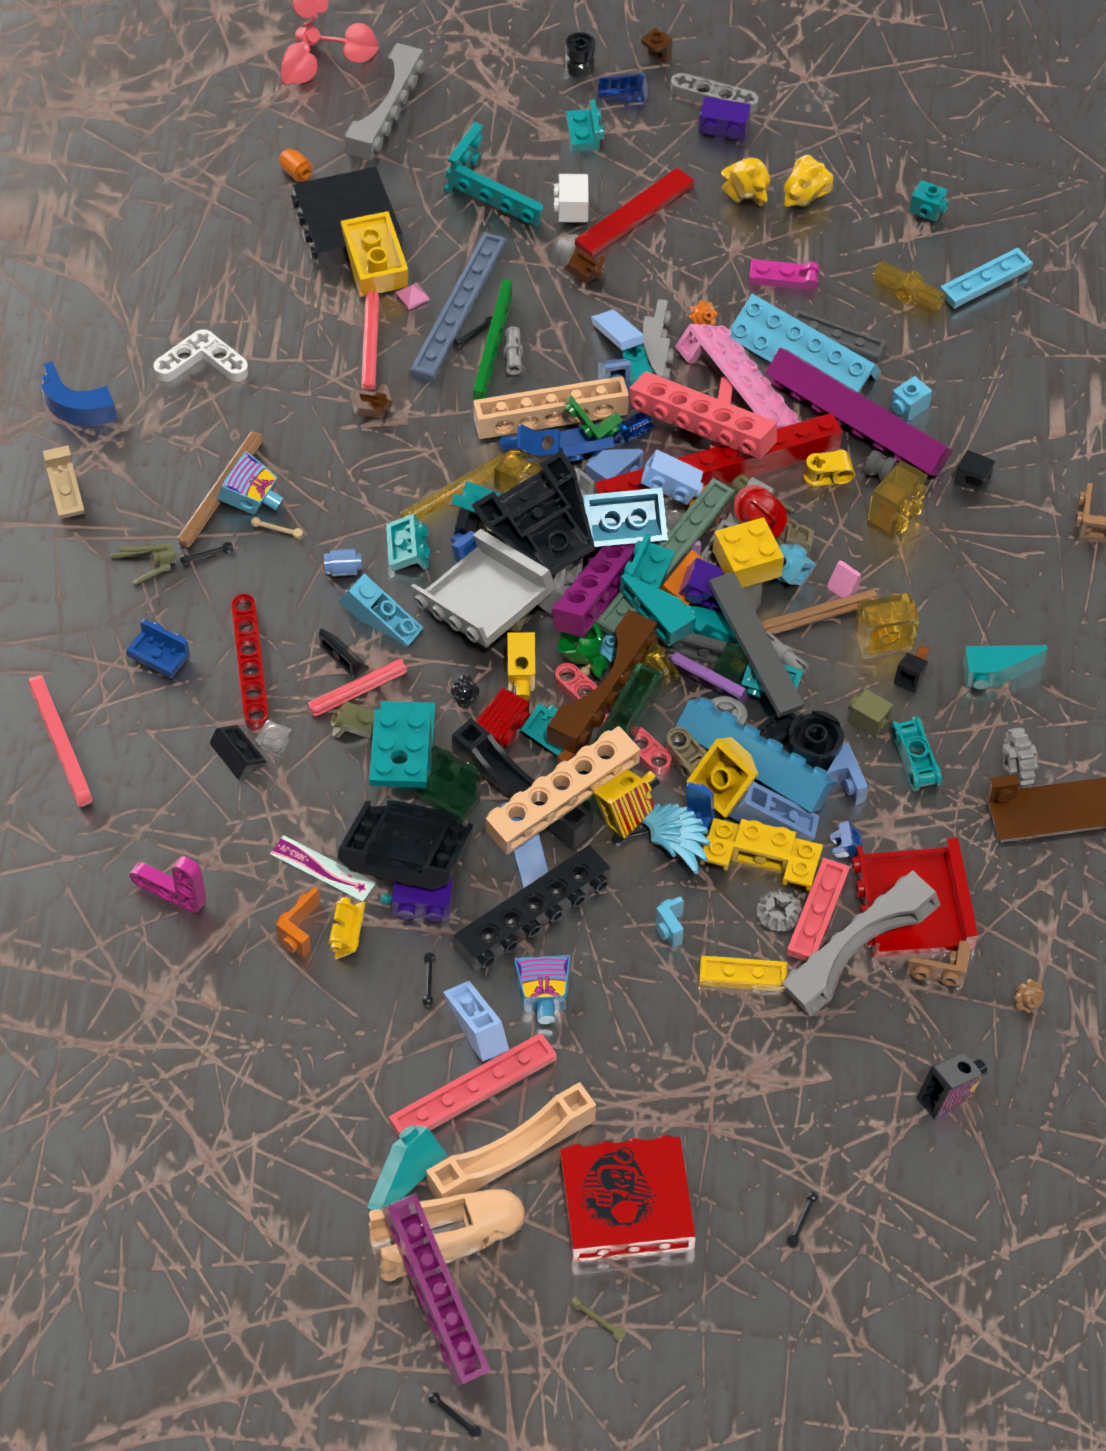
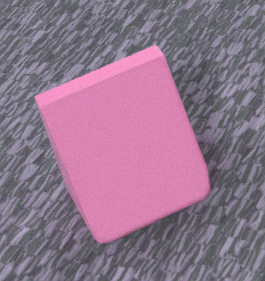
M840 560L830 577L827 588L840 598L854 595L859 590L861 573Z

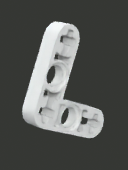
M204 329L194 332L154 362L155 376L158 380L164 382L175 379L201 359L206 360L231 381H242L249 374L247 361L212 332ZM184 352L191 354L190 357L185 359L178 357L179 354ZM219 352L226 354V356L221 359L214 357V355Z

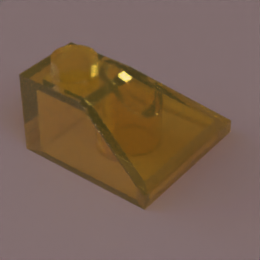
M520 450L507 451L494 468V488L505 493L540 472L539 463L543 462V460Z

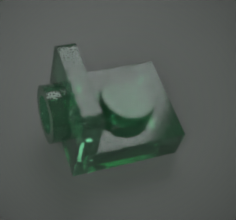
M726 642L719 659L714 664L713 671L737 684L748 663V659L741 648Z

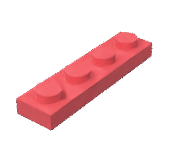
M823 858L786 955L807 962L810 955L820 949L848 877L850 866Z

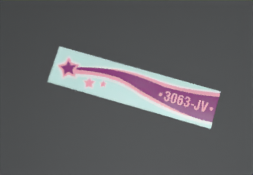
M284 835L270 853L361 901L365 900L376 884L371 879L357 872L350 871L347 867Z

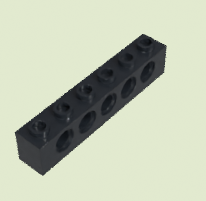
M590 845L586 846L453 935L454 950L474 973L481 968H488L495 962L496 958L505 952L510 953L516 949L521 941L527 937L532 938L536 936L542 927L550 922L558 921L566 911L572 907H579L593 893L603 891L610 882L611 867ZM575 879H583L584 881L578 882ZM552 894H561L562 896L555 897ZM534 908H535V909H539V911H537V912H532V911H530V909H534ZM507 924H516L517 926H515V927H508V926H506V925H507ZM485 939H493L494 941H493V942H485V941H483V940H485Z

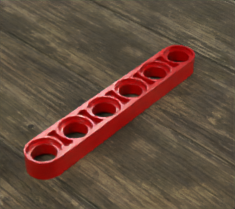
M238 594L232 599L231 607L244 721L248 728L260 730L269 723L256 604L251 595ZM241 603L251 605L250 609L246 611L238 610L237 606ZM245 624H249L254 627L250 632L247 633L241 632L239 630V628ZM246 646L256 648L252 654H245L241 650ZM248 668H256L258 673L254 676H247L244 674V671ZM250 690L261 692L257 698H249L246 695ZM254 712H260L264 715L262 719L257 721L251 720L249 716Z

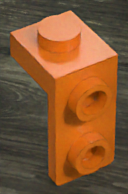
M315 887L308 893H303L298 898L296 905L289 912H284L278 918L276 924L277 936L283 946L289 952H296L303 958L311 951L310 936L297 926L320 904L319 890Z

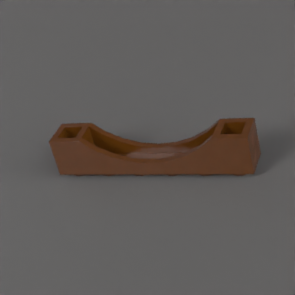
M631 610L627 611L615 630L617 655L610 673L588 695L574 702L562 705L547 725L548 742L575 755L582 746L588 745L594 728L600 727L606 715L605 712L609 707L613 708L619 698V692L623 687H628L635 669L642 667L648 650L655 648L659 640L657 622Z

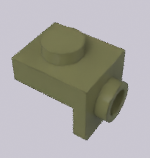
M346 701L338 710L334 711L331 717L333 737L339 738L347 731L371 738L373 736L375 710Z

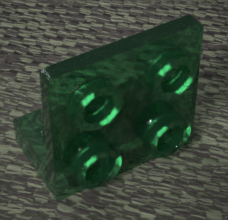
M434 745L431 748V774L427 777V788H418L416 798L434 809L456 815V821L462 824L480 802V771L474 764L464 762L455 757L451 751Z

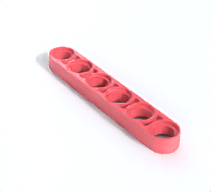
M563 663L556 668L555 682L557 686L573 701L582 698L578 695L580 690L588 689L592 692L598 687L577 666L571 663ZM568 672L575 677L570 681H564L560 678V675ZM617 703L613 708L609 707L611 712L605 715L601 727L605 731H612L618 723L627 724L629 729L625 733L632 738L633 742L643 740L648 744L646 748L640 749L639 763L655 775L659 776L668 773L671 768V755ZM660 757L665 759L667 763L664 766L658 767L653 765L651 761L654 758Z
M42 675L29 678L28 682L76 802L79 808L93 803L91 793Z

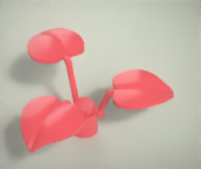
M292 0V6L297 15L302 18H312L305 22L304 26L296 30L295 38L298 43L290 45L284 54L281 66L282 83H305L314 77L317 71V60L313 54L309 53L311 48L308 45H315L319 40L345 43L343 55L352 62H364L371 59L378 51V42L373 31L366 24L354 23L347 28L345 32L346 39L320 36L319 30L311 26V24L317 19V13H323L327 10L329 0Z

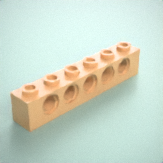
M623 376L473 400L474 423L478 438L484 439L515 434L520 424L533 430L581 423L577 417L572 418L566 411L564 406L567 404L563 399L567 396H572L591 421L605 419L615 412L619 416L628 415L629 394Z
M620 726L612 731L604 732L598 738V741L591 746L586 745L582 747L575 757L569 761H562L555 767L552 773L546 777H539L526 791H520L513 795L510 801L503 807L494 808L487 815L486 832L508 855L594 795L593 791L623 771L637 765L640 760V748ZM606 755V756H610L611 758H610V759H602V758H600V757ZM580 771H587V772H589V774L582 775V774H579L578 772H580ZM565 786L567 789L558 790L556 787ZM541 801L545 804L542 806H537L533 803ZM513 817H521L523 820L513 821L511 819Z

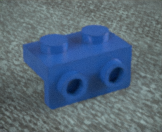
M580 427L560 432V451L562 450L565 456L568 457L569 462L584 459L583 453L593 452V456H597L603 450L615 447L613 437L604 435L599 440H594L592 437L589 439Z
M143 619L140 622V634L126 649L127 656L172 679L190 657L188 641L182 635L174 634L164 629L157 622Z

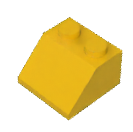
M732 737L719 738L715 740L686 782L707 786L714 795V808L726 818L759 774L752 755Z

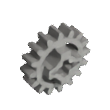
M1024 728L1009 729L1006 732L1005 744L1002 745L1004 769L1009 772V775L1018 776L1019 789L1031 787L1034 784L1033 778L1036 777L1035 772L1038 771L1036 747L1028 740V734H1025Z

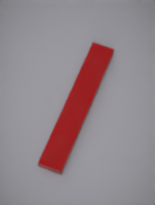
M677 167L575 239V246L589 256L594 257L694 186V179Z

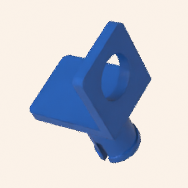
M520 424L518 425L517 434L501 436L500 447L503 451L518 449L533 457L554 455L560 451V430L535 431ZM546 436H552L554 440L553 445L550 449L545 450L542 442Z

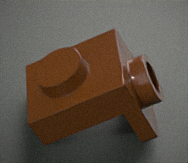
M654 28L641 38V44L648 48L650 55L664 64L671 60L673 42L671 37Z
M576 247L572 251L564 269L588 285L594 277L599 279L606 267L603 263L606 256L602 254L595 260Z
M384 383L380 385L377 392L353 389L350 394L355 415L382 419L392 405V395L389 392L388 385Z

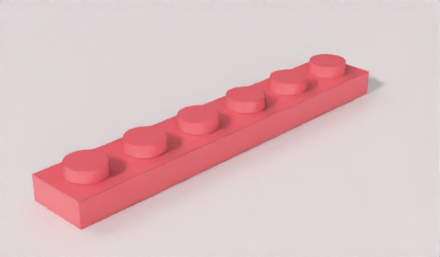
M539 1033L389 1116V1122L398 1136H400L404 1129L412 1125L428 1127L429 1130H432L556 1061L557 1054L543 1034Z

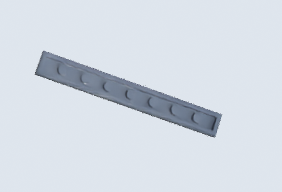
M486 232L483 233L410 369L411 376L434 382L454 345V340L458 337L506 247L507 238Z

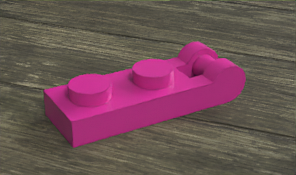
M751 259L749 284L813 290L818 286L817 275L819 274V265L816 262L796 264Z

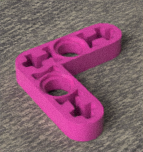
M179 857L172 867L173 877L142 862H138L129 873L132 882L140 888L189 912L198 913L206 903L202 870L194 860L188 857Z

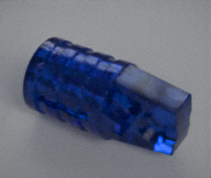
M636 413L618 424L620 429L610 437H613L614 446L631 442L654 430L652 419L646 413Z

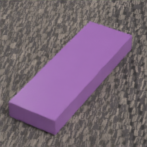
M678 652L674 653L671 661L675 670L724 696L737 699L744 705L748 698L746 688Z

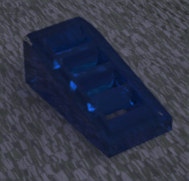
M645 73L599 78L598 98L632 102L647 101L648 83Z

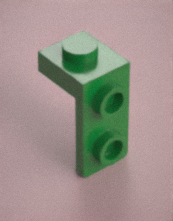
M567 396L563 399L567 404L564 406L566 411L572 418H578L582 424L580 428L587 438L590 439L592 437L594 440H599L604 435L610 437L620 429L618 424L623 420L617 412L611 413L595 426L572 396Z

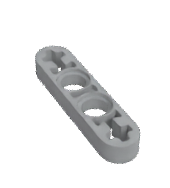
M677 73L671 78L670 90L674 95L703 103L704 97L724 99L720 95L727 94L731 97L724 100L748 102L751 104L750 114L757 110L758 96L752 91L685 73ZM704 88L709 91L706 93H701L698 91V89Z

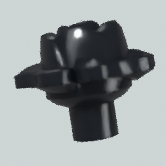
M459 675L458 681L454 682L451 688L453 698L457 700L458 706L464 705L465 707H469L471 701L480 692L479 687L473 683L470 675Z

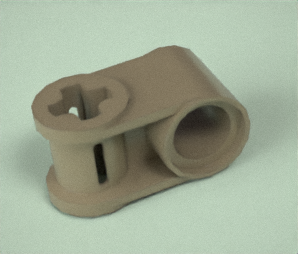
M675 727L667 733L665 749L671 755V761L687 780L707 751L698 744L685 728ZM681 742L683 746L677 747L674 746L672 743Z

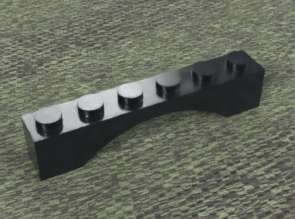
M472 718L452 734V753L510 799L516 793L526 791L534 783L535 780L506 754L492 734ZM538 801L533 804L537 806H542L545 803ZM579 804L547 828L571 848L575 849L593 832V813Z

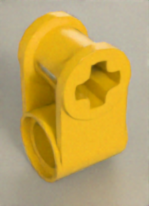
M845 450L811 454L806 460L807 469L803 474L804 482L811 487L846 484L855 477L849 453Z

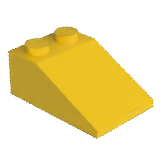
M388 211L341 221L352 273L360 297L366 296L368 291L383 293L408 287V267Z

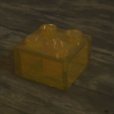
M901 460L872 492L867 525L892 540L899 532L903 533L907 529L912 517L919 516L924 508L922 501L927 492V487L925 486L927 475Z
M911 593L893 594L889 597L870 598L858 602L853 635L862 659L914 649L920 617Z

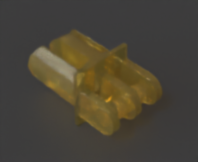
M657 642L653 650L649 649L646 653L645 661L640 668V674L645 673L655 687L659 689L662 685L669 684L670 678L672 681L679 679L680 674L666 657L665 647L661 648Z

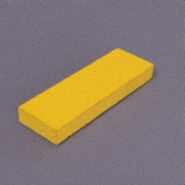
M701 955L699 986L786 992L782 982L787 978V962Z

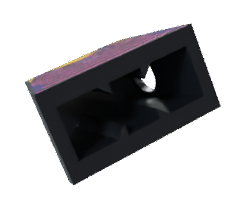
M964 1053L930 1068L916 1098L931 1117L936 1120L968 1100L974 1094L981 1078L988 1073L987 1066L980 1059L972 1062L967 1054Z

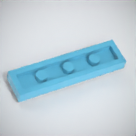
M1016 248L940 286L939 294L953 308H956L1031 270L1033 262L1019 248Z

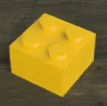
M764 517L714 531L713 552L724 575L730 572L735 573L742 588L782 577L784 556Z

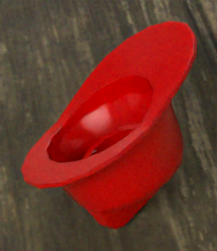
M749 485L741 489L736 495L733 508L736 517L741 523L764 517L774 538L783 532L787 524L786 509L771 492L760 485Z

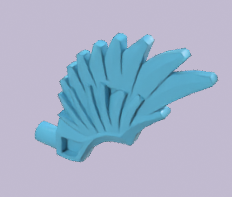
M659 803L654 804V809L641 822L650 829L652 843L665 848L672 857H675L677 853L692 871L697 874L699 869L695 856L704 862L707 861V856L699 845H710V841L703 835L708 833L707 827L700 826L703 824L702 820L695 818L696 814L694 811L689 812L687 807L680 808L679 804L671 805V803L660 806Z

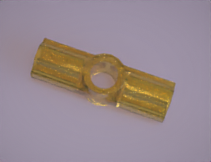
M880 261L873 273L872 280L892 289L895 296L902 302L909 303L913 300L934 312H938L946 299L947 293L925 283L923 276L917 271L910 270L906 273L885 261Z

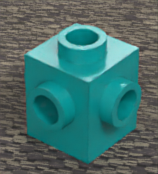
M921 180L912 194L909 213L936 222L940 214H945L948 208L949 200H946L948 189Z

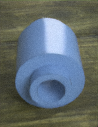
M355 549L331 550L330 553L324 554L325 575L332 574V577L357 575V570L362 569L361 554H356Z

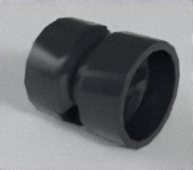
M585 32L572 33L567 37L565 43V69L567 73L574 77H586L592 74L595 67V39Z

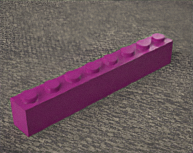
M779 348L765 372L766 375L772 378L770 382L781 389L785 386L792 390L790 394L800 401H804L806 398L812 402L810 407L822 414L825 411L833 413L838 424L845 426L847 423L852 426L854 434L863 439L866 436L874 440L872 445L884 452L887 449L893 451L895 459L904 464H907L908 461L916 465L914 470L925 477H928L929 474L938 477L953 452V449L787 349Z

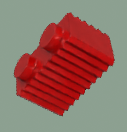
M503 687L481 713L476 722L490 732L501 748L504 749L505 746H511L515 740L517 730L530 717L529 701Z

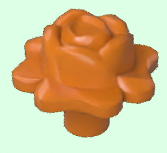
M700 300L697 305L691 307V312L693 313L690 314L689 319L694 324L711 326L716 324L715 317H717L718 313L714 310L712 302L706 303L704 300Z

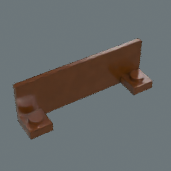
M1017 775L989 779L985 797L999 842L1106 828V777L1019 789L1020 783Z

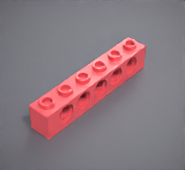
M647 371L629 388L630 408L758 459H762L777 442L776 421Z

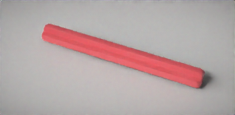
M368 291L365 298L362 389L365 391H373L376 385L379 294L376 291Z

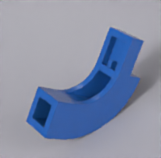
M53 361L43 364L45 374L41 375L43 382L41 390L44 403L52 414L65 422L80 426H97L117 421L115 404L107 386L90 391L69 389L61 382Z

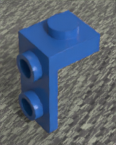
M688 782L686 785L687 809L689 812L694 811L696 814L695 818H699L703 822L700 826L707 827L709 830L713 818H715L713 792L703 784L696 785Z

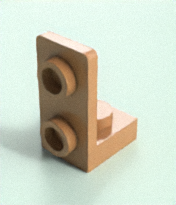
M1087 483L1085 492L1080 491L1078 507H1082V512L1078 511L1075 526L1080 527L1079 538L1106 542V517L1089 514L1093 483Z
M960 941L958 950H952L949 964L910 957L906 975L912 976L917 980L942 982L947 986H963L967 973L971 943Z

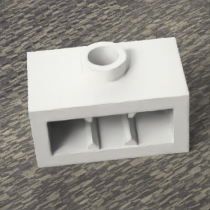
M559 174V184H554V212H559V222H588V174Z

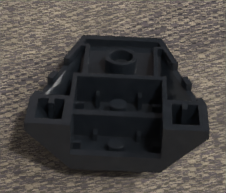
M562 450L539 463L540 472L500 496H497L495 491L471 504L487 529L513 549L549 569L552 576L595 551L577 474Z

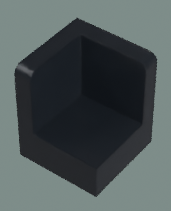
M966 450L957 466L954 484L964 487L969 476L982 481L990 480L993 475L995 460Z

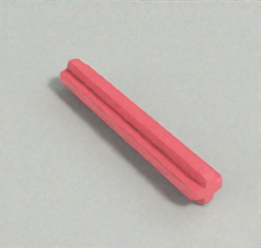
M397 659L308 703L309 710L313 716H318L405 674L407 667L402 659Z

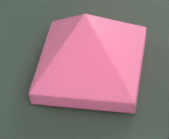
M418 283L396 292L397 297L408 310L430 301Z

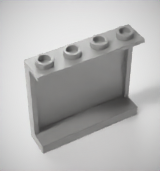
M480 529L473 535L477 545L473 551L427 589L424 590L416 584L411 585L415 595L414 601L420 609H427L439 621L444 620L455 631L458 632L460 630L472 642H478L487 648L556 590L549 569Z

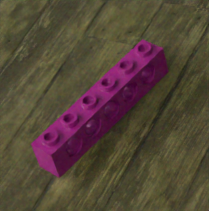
M636 544L600 548L596 556L590 559L584 571L578 574L571 587L566 589L562 598L553 605L551 616L554 618V630L579 637H584L620 592L621 576L624 573L627 562H633L634 560L633 551Z
M417 1194L409 1195L382 1207L381 1210L454 1384H464L490 1372L489 1365Z

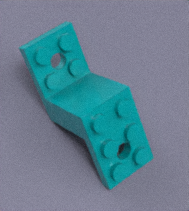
M381 701L380 709H375L369 776L370 786L427 788V777H431L435 703Z

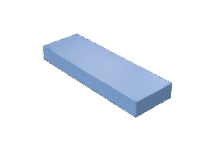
M614 309L591 317L592 324L621 350L645 343L644 334Z

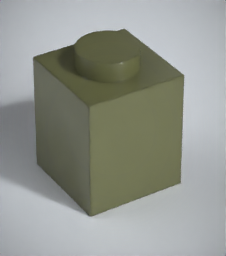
M865 689L860 696L856 695L848 706V710H850L849 722L876 738L891 720L894 704Z

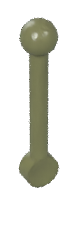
M575 1297L571 1300L573 1309H580L612 1332L613 1338L616 1341H622L625 1338L626 1332L623 1328H615L586 1307L580 1298Z

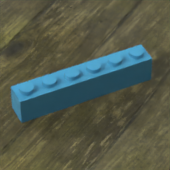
M700 697L688 701L675 727L685 728L699 744L707 749H710L716 739L732 737L752 755L759 774L756 777L757 780L811 813L821 810L836 782L829 778L830 774L820 767H811L805 763L806 759L794 752L790 754L782 749L783 745L780 742L771 738L767 740L759 735L761 732L757 728L747 724L744 726L739 723L737 716L728 711L721 712L714 707L715 703L711 700Z

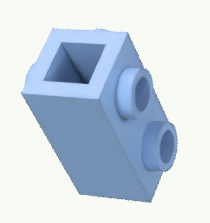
M656 450L645 465L641 483L652 489L662 488L663 494L687 505L693 497L697 498L702 491L703 483H701L703 471Z

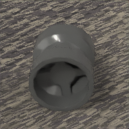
M873 450L866 461L863 472L869 476H879L880 481L889 483L897 468L898 460L892 457L885 459L881 452Z

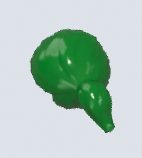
M595 622L584 637L560 632L561 638L558 643V651L561 655L575 664H591L592 672L597 678H601L602 673L608 668L606 657L601 654L603 633Z

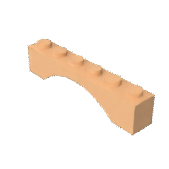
M579 1082L556 1095L532 1118L504 1137L479 1149L452 1155L426 1170L427 1187L435 1199L472 1193L594 1122L596 1118V1104Z

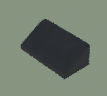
M324 629L319 630L320 647L353 678H357L369 669V666L336 635Z
M238 725L216 728L210 740V745L237 779L244 778L266 765L267 761Z

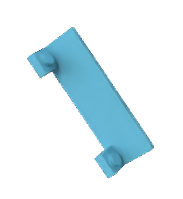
M751 294L729 329L731 332L730 336L737 343L770 363L780 347L787 349L858 393L869 376L876 380L881 373L874 363L754 294Z

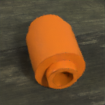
M286 149L279 157L281 168L297 182H303L311 176L313 171L312 162L297 150Z

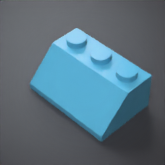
M662 488L583 495L584 507L595 548L636 544L638 540H643L646 533L651 534L650 542L668 541Z

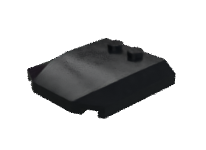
M387 800L386 806H371L372 801H365L338 849V859L350 871L370 875L380 880L388 879L401 882L406 886L414 885L432 890L449 883L472 836L473 825L471 823H468L467 827L456 822L457 816L450 812L397 800Z

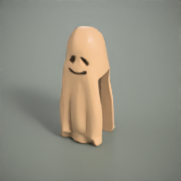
M503 1189L484 1190L420 1202L431 1229L463 1220L464 1228L433 1234L446 1264L476 1253L498 1240L508 1238L523 1225L525 1217L524 1206L519 1197ZM371 1210L369 1213L370 1223H368L370 1245L375 1247L394 1241L382 1210ZM396 1244L380 1249V1275L384 1281L390 1282L398 1277L409 1275Z

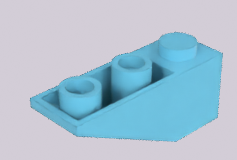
M365 573L338 601L358 620L406 647L424 628Z

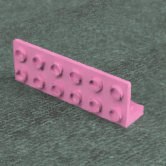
M690 324L675 346L687 363L695 364L705 349L754 411L753 413L776 421L777 429L800 422L797 414L789 409L784 402V398L771 386L770 380L762 375L757 368V364L746 355L744 348L730 336L731 332L728 328L722 325L711 326L706 324Z

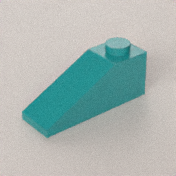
M628 574L621 576L619 591L640 615L657 622V635L668 647L694 631L696 614L680 598Z
M1047 645L966 646L963 657L966 688H993L1043 666Z
M412 1125L400 1133V1138L392 1145L368 1203L367 1209L369 1212L371 1210H381L382 1207L402 1199L426 1176V1170L437 1165L447 1156V1153L428 1127Z

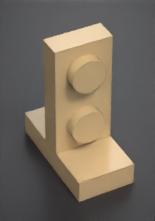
M69 445L43 451L45 468L59 519L85 514Z

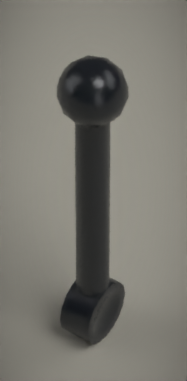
M492 316L486 317L484 323L463 337H457L454 340L455 346L461 347L464 341L485 327H490Z
M225 542L219 548L190 556L184 554L180 557V562L187 565L191 560L216 553H231L233 551V544Z
M650 829L631 833L625 839L618 834H614L612 836V843L620 846L623 841L650 835L651 832Z
M431 952L424 955V962L427 966L425 996L422 998V1003L425 1006L433 1004V998L431 997L432 964L435 963L436 957Z
M809 1192L807 1194V1204L793 1235L787 1238L786 1243L790 1248H796L799 1244L798 1236L812 1205L819 1198L816 1192Z
M432 1392L429 1394L428 1401L430 1404L438 1405L467 1429L470 1438H480L481 1428L479 1426L469 1424L440 1400L438 1393Z

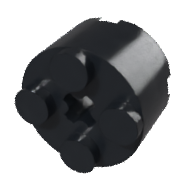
M817 710L812 711V714L803 715L802 713L790 725L786 751L790 754L794 752L806 759L805 763L813 768L820 767L828 771L843 747L844 731L838 719L827 712Z

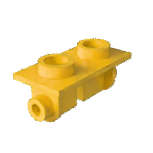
M341 897L340 901L336 903L334 920L341 925L337 923L332 925L328 941L330 950L336 952V960L356 952L359 944L361 924L364 919L363 914L366 904L364 901L354 905L351 903L350 898Z

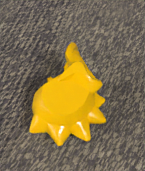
M805 155L800 157L793 167L791 176L783 187L785 194L784 206H808L816 198L831 193L834 189L832 173L825 168L823 163L817 162L812 156Z
M742 159L721 171V175L727 179L722 189L735 202L738 203L743 199H751L759 206H763L767 202L766 189L770 184V176L760 159Z

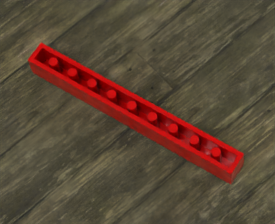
M833 413L778 428L777 442L762 459L725 445L676 459L703 471L701 478L703 486H707L713 478L726 485L733 483L735 478L741 474L750 478L804 462L808 456L814 453L840 450L843 431ZM644 468L595 482L594 494L652 488L641 483ZM663 494L664 503L675 500Z

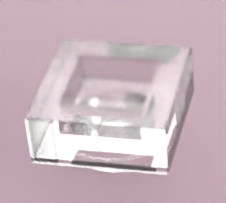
M267 720L255 740V745L258 748L281 756L292 737V729Z

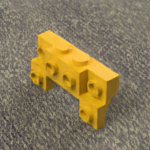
M713 818L709 835H707L710 845H704L703 848L707 856V861L705 862L724 866L723 870L728 871L732 857L734 862L785 874L783 879L784 885L790 882L806 886V890L811 891L822 853V844L798 839L794 831H790L785 827L765 825L756 820L741 819L740 824ZM700 859V864L704 865L705 862Z

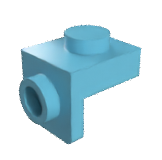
M681 897L674 900H665L656 908L655 922L657 924V931L663 940L667 939L672 948L682 944L684 929L677 920V917L683 914L684 901Z

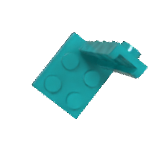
M474 122L448 157L447 162L451 163V166L446 171L445 178L449 180L444 186V191L453 194L457 188L480 199L482 202L488 203L505 213H509L526 223L538 227L543 211L541 203L471 170L472 166H477L481 159L482 153L480 148L484 142V136H482L483 125Z

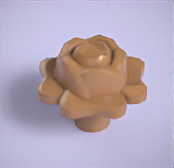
M1029 979L1026 984L1018 985L1015 988L1016 995L1014 997L1015 1001H1017L1016 1008L1024 1010L1026 1013H1030L1032 1009H1037L1042 1004L1045 995L1042 990L1043 984Z

